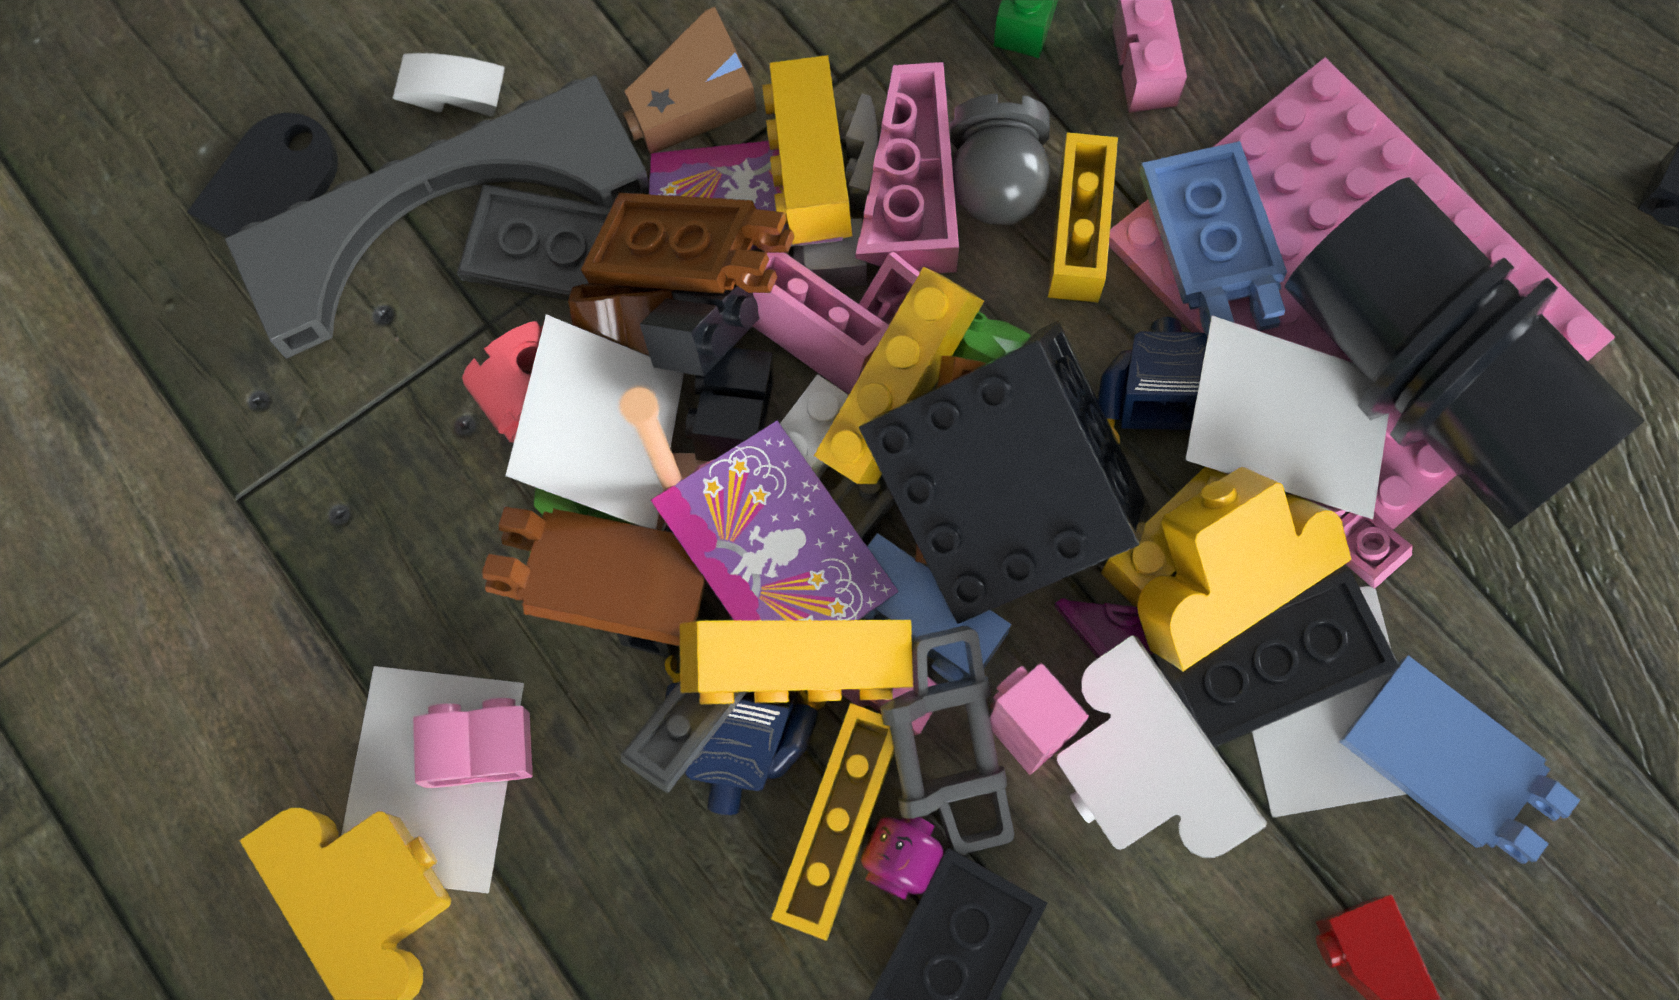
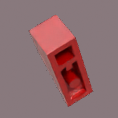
M1392 894L1374 897L1316 921L1321 933L1316 936V943L1325 963L1331 969L1336 967L1339 975L1367 1000H1441Z

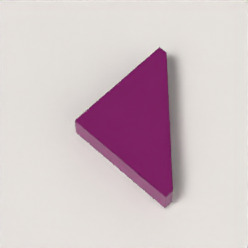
M1061 598L1055 603L1054 607L1097 659L1132 635L1138 637L1150 656L1153 654L1150 651L1137 607L1104 603L1103 605L1070 601L1066 598Z

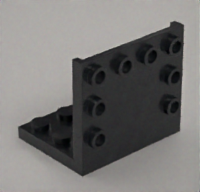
M1059 320L1039 329L1021 347L883 413L858 427L957 624L1140 545L1150 506Z

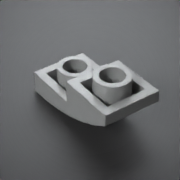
M861 93L856 110L848 109L844 116L840 138L846 140L847 159L849 160L845 171L846 186L849 188L850 208L864 211L873 174L875 153L878 148L876 114L870 95Z

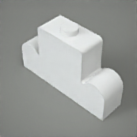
M1130 636L1095 660L1085 670L1081 680L1082 693L1085 700L1094 709L1103 713H1110L1111 717L1108 721L1060 752L1057 756V762L1076 790L1070 795V798L1081 816L1088 823L1096 820L1115 848H1126L1174 815L1181 817L1179 835L1183 844L1192 853L1208 858L1225 854L1266 827L1267 822L1138 637Z

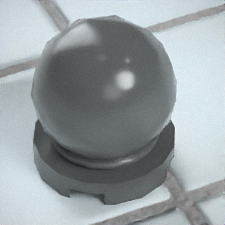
M988 94L971 98L955 108V119L950 121V142L957 149L952 165L954 193L958 202L972 218L987 224L1013 225L1033 214L1044 200L1048 192L1051 166L1047 151L1043 147L1049 140L1050 117L1049 110L1042 102L1022 95V104L998 103V94Z

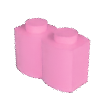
M495 698L482 702V709L461 711V705L437 704L428 707V714L413 717L415 783L423 788L451 787L478 782H499L533 777L530 713L523 706H515L514 699Z

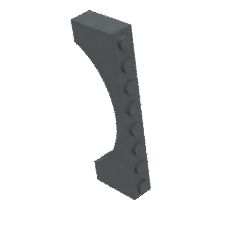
M595 74L584 80L570 81L559 91L539 100L525 101L514 111L496 119L480 121L469 131L451 139L435 141L428 145L425 150L408 158L390 161L384 164L378 171L356 181L342 182L331 192L311 201L297 202L291 205L286 212L266 221L250 223L244 226L238 233L225 238L269 340L287 359L333 338L334 320L339 299L350 274L362 255L380 234L395 221L435 197L473 185L493 182H524L558 188L575 194L592 204L612 208L619 193L649 194V182L646 170Z

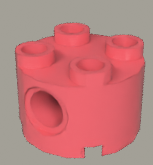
M537 321L523 324L495 339L484 348L489 358L481 366L474 358L466 367L462 376L464 386L498 433L504 434L511 443H514L543 328Z

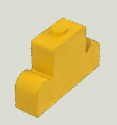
M1240 467L1221 480L1206 485L1200 493L1165 514L1161 523L1175 565L1176 575L1174 577L1171 575H1160L1153 578L1144 586L1137 603L1138 615L1150 651L1184 671L1352 560L1339 515L1294 494L1286 495L1281 483L1246 467Z
M289 808L239 840L334 1000H412L419 993L423 983L421 963L412 953L403 949H397L396 945L447 909L451 904V898L431 868L437 864L433 851L421 836L413 839L399 817L378 811L339 837L335 823L328 816L304 808Z

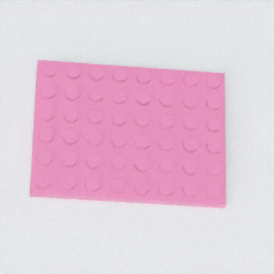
M1326 57L1214 146L1241 142L1287 270L1284 281L1280 282L1281 290L1279 292L1286 310L1283 316H1278L1280 325L1277 328L1260 332L1352 362L1288 293L1284 286L1306 256L1355 210L1400 179L1410 177L1491 262L1505 257L1514 266L1508 279L1518 290L1545 278H1549L1558 287L1542 315L1587 361L1615 338L1606 327ZM1147 199L1110 229L1109 247L1191 332L1204 333L1200 322L1199 308L1190 310L1189 304H1183L1149 200ZM1249 297L1228 301L1234 323L1258 331L1250 311ZM1398 410L1389 413L1374 509V515L1392 530L1457 475L1424 439L1403 447L1392 438L1390 433L1401 416Z

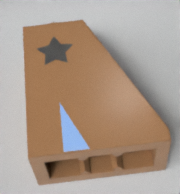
M715 7L706 10L625 90L630 110L622 114L632 139L635 141L642 138L651 155V153H656L757 111L754 87Z

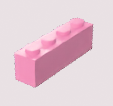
M943 62L893 65L880 139L874 158L869 194L867 195L861 234L855 254L856 259L881 267L888 254L895 252L918 272L923 267L937 273L957 272L959 240Z

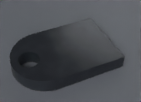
M279 113L266 117L246 132L187 213L195 221L225 238L238 233L244 226L250 223L266 221L286 212L291 205L297 202L311 201L325 194L332 184L338 168L336 147L322 125L306 115ZM301 133L313 135L312 141L307 148L300 151L290 149V143L296 135Z

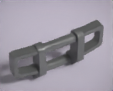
M960 626L920 635L912 642L913 690L884 703L880 707L883 724L890 726L902 795L898 797L900 815L903 818H916L938 810L948 842L959 854H967L1010 843L1014 838V829L1005 790L1007 779L1005 768L999 766L986 699L991 696L989 679L984 674L978 633L969 626ZM964 641L970 677L928 687L927 653L929 650L937 646ZM965 704L977 769L923 782L912 721L924 716L928 712ZM991 792L997 817L995 828L968 836H960L949 802Z

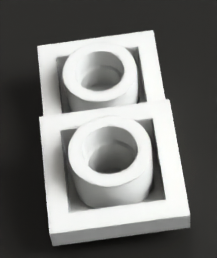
M404 54L393 99L439 113L442 112L445 102L493 117L505 67L453 55Z

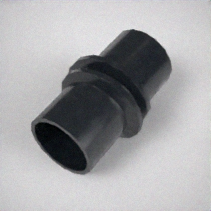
M1410 177L1400 179L1364 203L1330 232L1295 269L1284 287L1371 381L1369 388L1358 405L1369 420H1373L1398 410L1401 416L1390 433L1392 438L1403 447L1424 439L1509 530L1597 462L1645 420L1542 315L1558 288L1549 278L1518 290L1508 279L1514 266L1505 257L1491 262Z

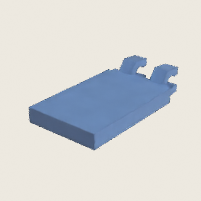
M1238 141L1143 162L1140 176L1183 304L1188 303L1190 310L1199 308L1200 322L1206 335L1209 333L1212 316L1234 323L1228 301L1249 297L1250 311L1258 331L1279 327L1280 320L1278 316H1283L1286 311L1279 292L1281 290L1280 282L1284 281L1287 270L1241 142Z
M1409 655L1400 661V668L1390 674L1339 742L1475 848L1483 847L1485 843L1491 848L1497 845L1521 864L1527 863L1528 860L1536 862L1548 843L1528 826L1515 821V817L1526 802H1528L1553 821L1558 820L1560 816L1567 818L1580 799L1558 781L1545 777L1550 769L1544 765L1546 761L1544 757Z

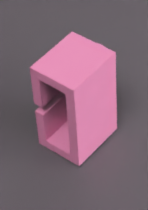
M1118 0L1112 29L1119 64L1123 65L1121 74L1129 112L1177 106L1187 74L1171 0Z

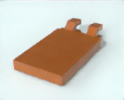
M619 193L581 271L588 283L720 294H724L725 290H733L734 285H737L748 293H771L778 276L775 270H765L769 261L767 253H788L795 236L792 230H782L787 220L784 212L756 209L753 200ZM752 245H755L764 252L751 251L750 249Z
M504 507L498 525L499 531H503L502 544L531 552L526 565L516 558L488 554L482 571L483 579H487L485 584L486 592L523 601L524 614L680 646V624L696 621L707 581L672 532L559 509H553L552 513L544 511L541 518L531 510Z

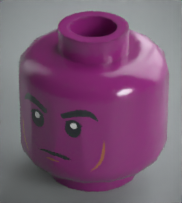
M894 817L880 819L860 858L862 866L868 871L865 880L902 900L906 899L908 893H923L943 856V847L931 836L935 826L921 817H902L901 820Z

